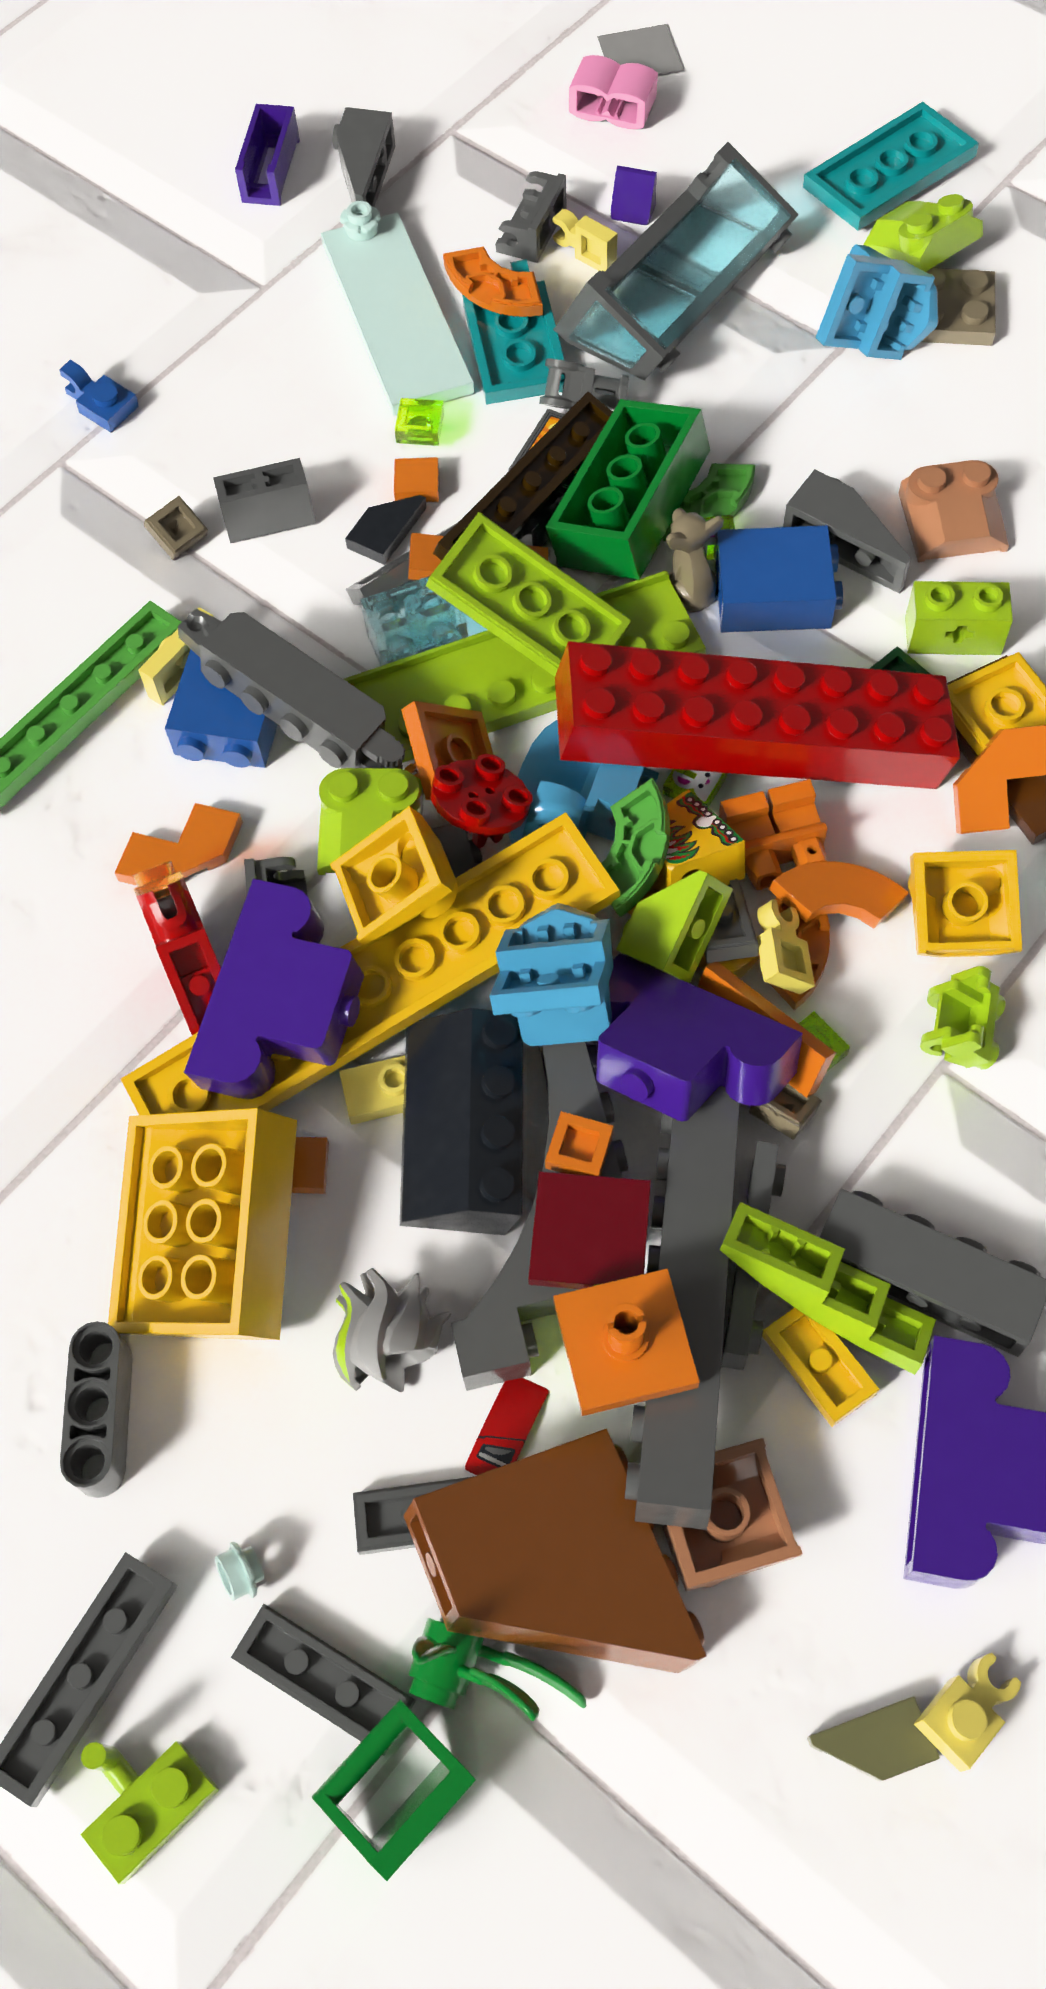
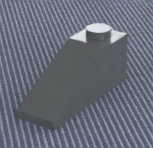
M345 107L340 124H335L333 128V148L339 152L341 170L351 202L365 201L371 207H375L396 147L392 112Z
M814 469L786 504L783 527L828 525L830 544H837L839 564L900 594L905 586L911 557L853 487Z

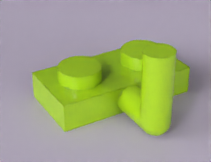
M175 1741L141 1776L136 1773L116 1747L92 1742L87 1744L82 1750V1764L88 1769L102 1771L120 1796L80 1835L118 1885H123L220 1789L182 1742Z

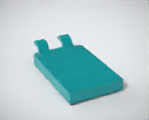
M527 259L510 262L511 270L530 272ZM544 280L536 281L543 304V315L518 317L498 314L476 305L462 295L463 308L486 405L545 395L549 368L545 366L546 359L564 360L558 333L553 330L556 324ZM563 374L561 375L559 392L563 391L565 378Z

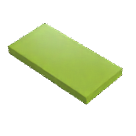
M480 512L465 529L426 583V587L554 677L568 641L617 646L634 622Z

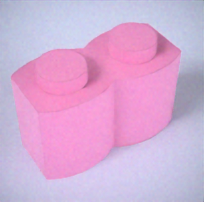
M585 56L582 58L569 87V112L578 118L588 121L607 120L625 129L643 128L656 99L658 72L638 63L620 65L616 61L604 56Z

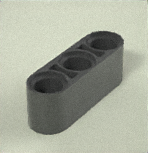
M99 1321L86 1323L77 1329L70 1341L60 1452V1468L65 1480L88 1497L93 1498L111 1495L124 1480L133 1363L132 1350L127 1342L112 1326ZM104 1343H112L113 1347L109 1357L101 1363L91 1364L90 1358L95 1348ZM100 1398H108L109 1404L104 1415L97 1420L87 1421L86 1413L91 1403ZM103 1454L105 1462L101 1472L92 1479L84 1480L82 1470L86 1461L94 1455Z

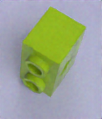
M914 581L905 614L907 654L1001 655L1013 622L1010 583Z

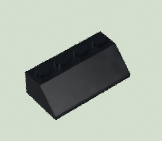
M469 1008L419 1020L406 1028L399 1226L505 1236L522 1216L523 1040L518 1018L511 1014L493 1015L492 1010Z

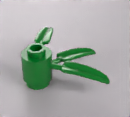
M442 1616L440 1621L427 1618L422 1636L417 1638L413 1644V1662L408 1674L413 1677V1681L408 1693L454 1710L459 1695H466L471 1681L500 1693L515 1704L531 1721L539 1717V1707L525 1691L498 1675L487 1673L475 1667L478 1656L534 1676L567 1696L581 1708L585 1709L587 1707L584 1695L554 1672L512 1652H501L482 1645L483 1637L447 1631Z

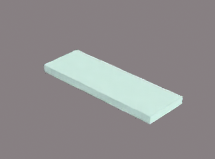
M396 212L382 216L377 221V234L366 241L352 240L347 236L344 227L322 232L323 247L393 416L474 394V382L399 213Z

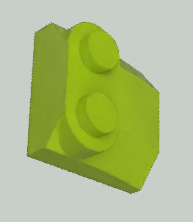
M959 194L943 196L938 200V203L907 201L877 219L863 245L869 246L891 259L904 260L927 272L983 237V220L973 217L972 202Z
M341 768L327 774L319 786L321 812L317 861L318 875L335 873L330 863L408 806H411L423 815L424 792L420 778L398 768Z

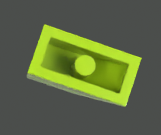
M701 870L681 879L637 903L631 918L623 928L622 937L616 950L632 959L690 983L733 889Z

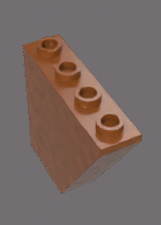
M607 1428L416 1497L403 1515L447 1631L677 1674L688 1670L707 1657L703 1648L705 1639L701 1624L694 1613L687 1611L677 1589L679 1579L676 1568L670 1557L661 1553L652 1532L654 1524L636 1522V1500L625 1499L628 1460L623 1449L618 1444H613Z

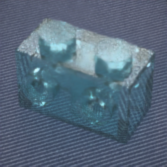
M430 576L360 599L366 634L380 666L468 637L466 614L426 587Z

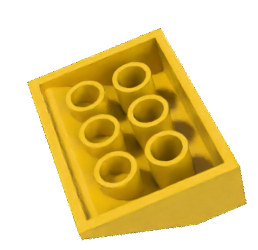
M259 1108L129 1116L108 1324L119 1334L280 1340L297 1131L296 1119Z

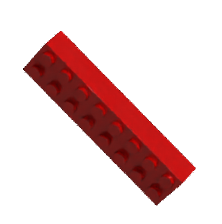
M568 641L555 675L560 760L937 789L960 759L947 679L943 675Z

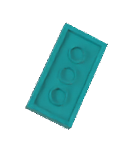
M922 101L805 173L803 188L859 231L975 158L979 142Z

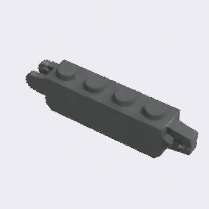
M195 609L179 624V639L200 657L201 672L212 685L220 689L226 688L242 700L243 704L250 711L257 715L263 714L277 723L289 738L298 742L303 741L316 750L321 758L334 768L403 769L402 760L405 758V749L403 744H400V740L396 741L394 736L385 731L386 716L384 706L247 613H230L221 621L201 610Z

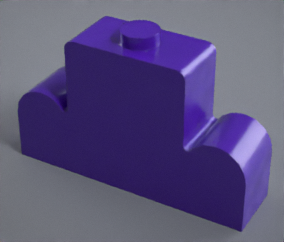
M252 879L184 1073L200 1089L241 1099H254L262 1096L270 1089L275 1080L276 1069L274 1061L271 1059L272 1054L331 1066L338 1058L347 1027H353L356 1023L360 1010L358 994L364 979V973L349 950L319 944L324 935L323 920L309 897L302 890L291 886Z
M621 953L613 959L614 967L609 980L612 1024L598 1037L596 1080L600 1084L678 1121H687L719 1086H724L729 1097L738 1103L747 1106H760L775 1099L797 1073L802 1032Z
M935 1335L929 1342L923 1361L903 1574L904 1580L952 1589H966L986 1577L995 1567L998 1553L997 1544L992 1535L1046 1544V1412L1007 1406L996 1402L1008 1388L1011 1375L1009 1364L1005 1357L994 1347L982 1343Z

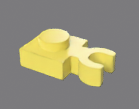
M562 209L552 218V222L561 227L553 235V240L562 247L570 245L575 248L576 259L598 271L603 270L604 272L617 260V232L586 215L578 220L567 209Z
M772 899L757 910L759 924L764 930L763 933L757 936L763 980L777 987L802 994L815 986L808 943L796 935V929L799 927L800 922L796 908L790 907L779 913L778 903Z
M992 1652L977 1658L971 1663L967 1672L968 1684L960 1675L950 1678L914 1723L959 1772L971 1769L1006 1723L992 1709L994 1705L1013 1699L1021 1687V1681L1017 1677L1006 1680L999 1689L991 1684L988 1678V1670L997 1659Z

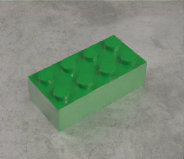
M620 399L546 526L560 567L640 580L672 522L673 512L682 504L711 451L702 409Z

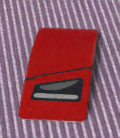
M525 1378L504 1381L468 1457L465 1470L474 1475H479L517 1461L549 1390Z

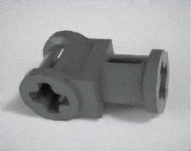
M546 359L545 366L549 368L545 396L540 397L539 404L570 410L587 391L610 410L615 409L620 399L626 400L629 376L622 375L618 379L596 375V369L584 367V365L579 363ZM563 374L565 376L562 395H559L560 380ZM595 389L612 392L614 395L595 392Z

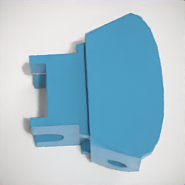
M558 720L545 727L534 740L517 777L523 781L526 788L531 792L533 801L529 814L523 824L508 833L510 842L512 844L565 812L584 839L588 832L614 841L616 822L610 806L651 778L657 782L659 772L642 766L560 760Z

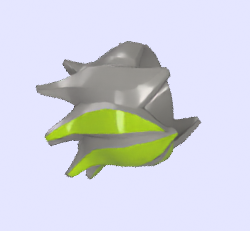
M371 1268L360 1275L365 1294L349 1283L342 1282L339 1284L343 1296L339 1295L336 1298V1303L344 1310L345 1317L335 1337L332 1352L333 1360L340 1378L355 1391H358L362 1387L360 1384L368 1376H371L402 1393L405 1386V1369L409 1366L425 1362L437 1353L443 1324L452 1314L451 1312H446L429 1318V1311L425 1303L429 1294V1288L422 1287L419 1289V1273H416L406 1286L397 1292L374 1268Z

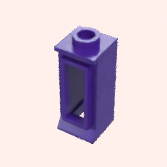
M255 104L235 167L242 203L281 206L284 184L296 144L300 142L294 106ZM275 148L271 164H268L266 171L268 184L258 183L268 149Z

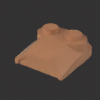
M969 460L923 466L914 470L909 477L901 481L898 494L918 563L930 559L993 551L1007 552L1009 544L996 495L999 478L996 470L991 465L979 460Z
M764 1438L715 1451L711 1513L707 1530L662 1525L675 1568L686 1592L698 1588H711L724 1580L803 1555L800 1545L798 1546L773 1477L767 1459Z

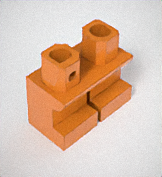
M811 779L768 789L767 798L764 792L760 791L720 801L719 818L745 840V873L756 890L766 889L771 886L773 880L782 874L780 864L794 861L797 867L807 863L827 861L824 843L828 828L825 822H821L815 806L816 793Z

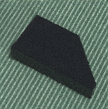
M417 495L368 507L345 537L347 549L385 565L426 510V497Z

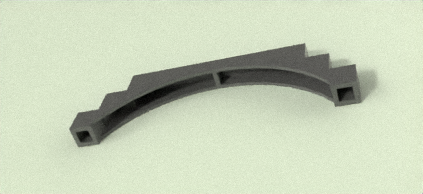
M451 824L431 828L442 844L455 878L483 862L481 849L477 848L472 839H468L467 831ZM585 1042L538 1046L544 1066L549 1104V1125L542 1172L560 1173L545 1169V1159L561 1111L606 1124L615 1122L610 1095L608 1091L599 1093L595 1080L598 1052L595 1044L586 1046ZM619 1139L611 1141L601 1176L622 1178L621 1172L628 1171V1163L623 1143ZM537 1191L519 1239L496 1280L466 1319L451 1322L466 1391L532 1376L529 1358L539 1356L532 1322L522 1325L521 1322L556 1314L553 1296L579 1290L529 1285L528 1277Z

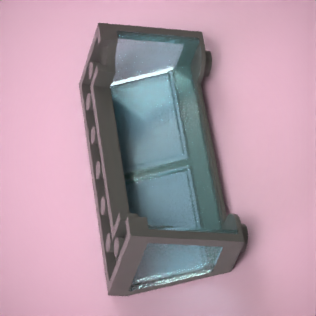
M728 141L715 154L713 161L707 169L695 177L689 187L605 272L599 270L587 281L553 330L565 342L644 381L656 368L664 373L681 354L676 347L769 248L776 253L793 235L788 227L799 214Z

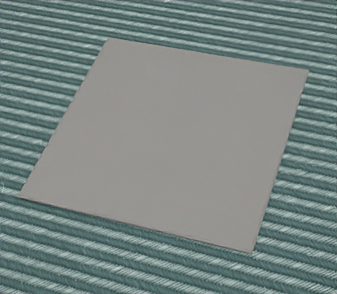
M667 24L597 36L604 57L610 58L620 65L626 63L642 64L658 72V76L684 71Z

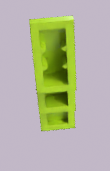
M742 1202L739 1203L721 1245L720 1251L764 1287L812 1320L856 1346L914 1375L923 1364L936 1319L888 1298L887 1294L891 1284L840 1262L845 1248Z

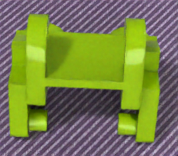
M984 966L970 968L951 975V981L933 986L928 990L927 1003L936 1008L937 1012L934 1030L923 1034L921 1037L920 1048L922 1051L935 1056H941L944 1051V1060L963 1066L966 1069L975 1066L985 1070L996 1062L1000 1049L998 1043L993 1041L995 1021L1003 1014L1006 1002L1004 997L999 994L1000 987L990 982L992 973L990 969Z

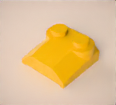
M408 806L330 863L332 870L337 875L358 932L356 935L358 942L363 945L387 934L417 915L425 918L441 916L452 906L457 895V881L439 838L432 831L423 816L411 806Z
M1017 850L913 853L910 856L911 873L908 879V890L913 903L917 955L938 958L978 957L1022 951Z

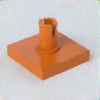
M413 701L401 709L415 762L407 765L404 770L411 774L417 772L414 776L420 778L426 800H431V785L437 767L448 765L454 761L476 760L482 754L494 755L484 718L480 711Z
M668 1268L553 1296L582 1416L699 1388L698 1374Z

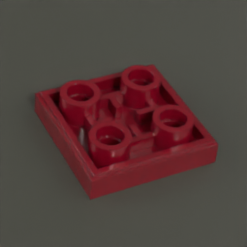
M539 1171L528 1277L529 1285L583 1289L597 1284L644 1274L651 1180Z

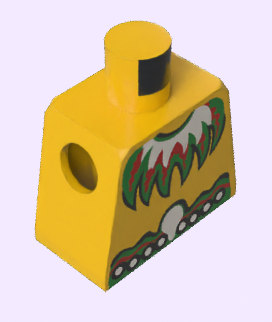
M690 790L681 793L667 803L670 817V843L664 865L652 885L658 892L699 870L712 875L726 885H729L730 881L736 878L737 880L745 878V840Z

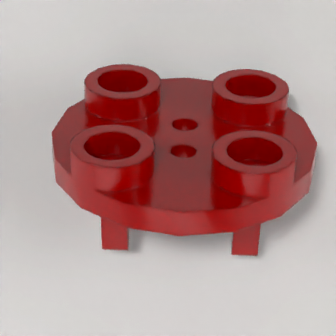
M482 754L476 760L454 761L448 765L437 767L431 785V801L437 812L451 825L473 833L472 841L477 848L484 847L488 837L494 843H499L504 834L520 827L527 818L533 801V796L523 781L506 769L505 762L500 757L492 754Z

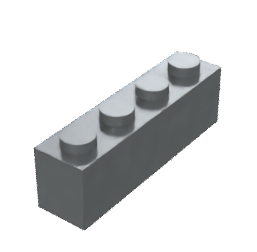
M841 1188L820 1235V1238L845 1248L840 1262L891 1284L887 1294L888 1298L1016 1357H1019L1030 1344L1046 1304V1279L1041 1277V1273L1035 1267L1022 1261L1010 1260L1007 1262L987 1253L986 1247L981 1243L967 1237H950L935 1230L934 1225L927 1219L915 1214H898L883 1207V1203L875 1196L863 1191H853L851 1193Z

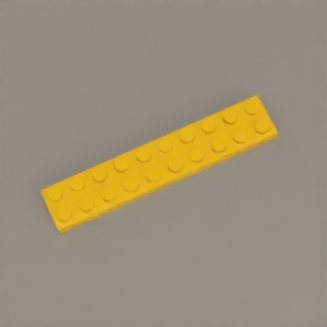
M565 812L456 878L458 890L455 901L441 916L425 918L417 915L366 945L358 942L356 937L340 947L351 952L364 973V979L358 994L360 999L358 1018L353 1027H347L338 1058L333 1065L326 1066L279 1054H272L271 1059L274 1061L276 1069L275 1080L270 1089L262 1096L254 1099H241L200 1089L184 1073L198 1034L197 1032L120 1079L139 1115L250 1108L269 1111L500 972L495 952L506 929L519 928L528 919L557 903L595 915L621 896L620 890Z

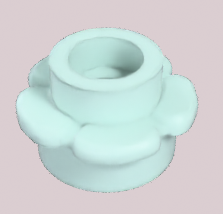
M355 201L342 211L340 222L344 224L346 234L352 240L366 241L373 238L378 232L377 221L381 219V216L376 207H371L365 201Z
M230 1542L229 1550L215 1556V1563L221 1581L232 1601L247 1594L254 1598L258 1592L256 1583L264 1580L261 1563L251 1546L242 1550L237 1542Z

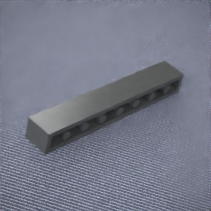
M719 1086L687 1121H678L662 1113L660 1133L671 1134L670 1148L659 1147L656 1180L667 1182L665 1196L654 1195L651 1229L662 1230L661 1246L649 1245L647 1273L668 1268L700 1383L699 1388L647 1400L645 1406L634 1405L630 1441L642 1442L640 1463L628 1462L625 1499L636 1500V1522L707 1530L711 1513L729 1257L722 1253L720 1248L732 1219L740 1103L729 1097L724 1086Z

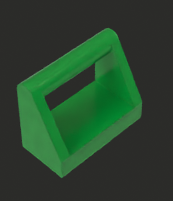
M399 1700L311 1797L366 1861L387 1882L472 1786L476 1779L424 1723ZM409 1727L440 1762L371 1839L338 1804Z

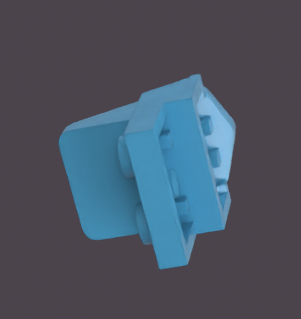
M854 245L846 256L815 338L823 346L859 349L866 357L901 360L904 351L913 349L938 326V291L933 283L935 277L904 260L891 259L869 246Z
M557 903L528 919L519 928L505 930L495 952L500 972L489 995L493 1015L511 1014L517 1017L522 1040L529 1046L598 1041L599 1035L612 1024L609 980L614 966L610 920H600L593 914Z

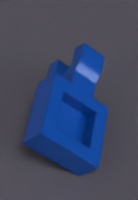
M71 359L59 369L60 375L70 382L65 387L67 395L76 399L79 413L110 433L139 407L136 394L106 375H103L94 382L88 373Z

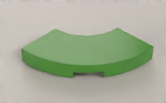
M711 463L707 477L696 488L688 491L679 508L683 509L686 513L696 512L706 521L716 516H721L724 520L723 525L726 524L747 502L754 484L756 464ZM671 524L663 536V541H666V537L671 534Z
M653 778L610 806L616 822L615 838L606 859L601 864L620 890L621 896L611 904L620 918L640 902L650 890L664 865L670 843L668 807L661 790Z

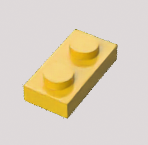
M795 1307L763 1329V1339L831 1427H834L879 1392L878 1386L836 1333L812 1320Z

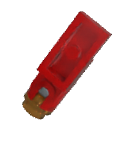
M170 860L134 874L133 877L137 887L133 888V891L191 1035H194L201 1026L221 967L181 870L175 871Z

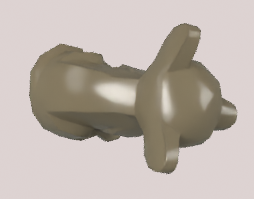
M678 508L672 514L671 534L666 537L667 545L670 549L674 550L673 570L668 573L669 579L686 611L689 613L700 612L715 601L718 584L714 571L709 567L703 545L708 538L722 528L724 520L721 516H716L706 521L696 512L686 513L683 509Z

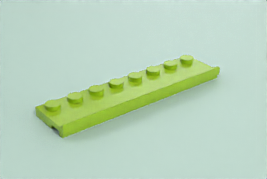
M662 571L596 594L634 621L617 646L706 654V647L675 591L667 571ZM489 630L343 678L384 706L386 716L385 731L394 736L396 741L400 740V744H403L405 749V758L402 760V763L415 759L401 710L413 701L480 711L484 718L487 733L557 710L555 677Z

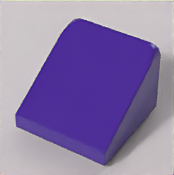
M617 165L610 209L612 220L644 226L650 223L656 206L657 172Z

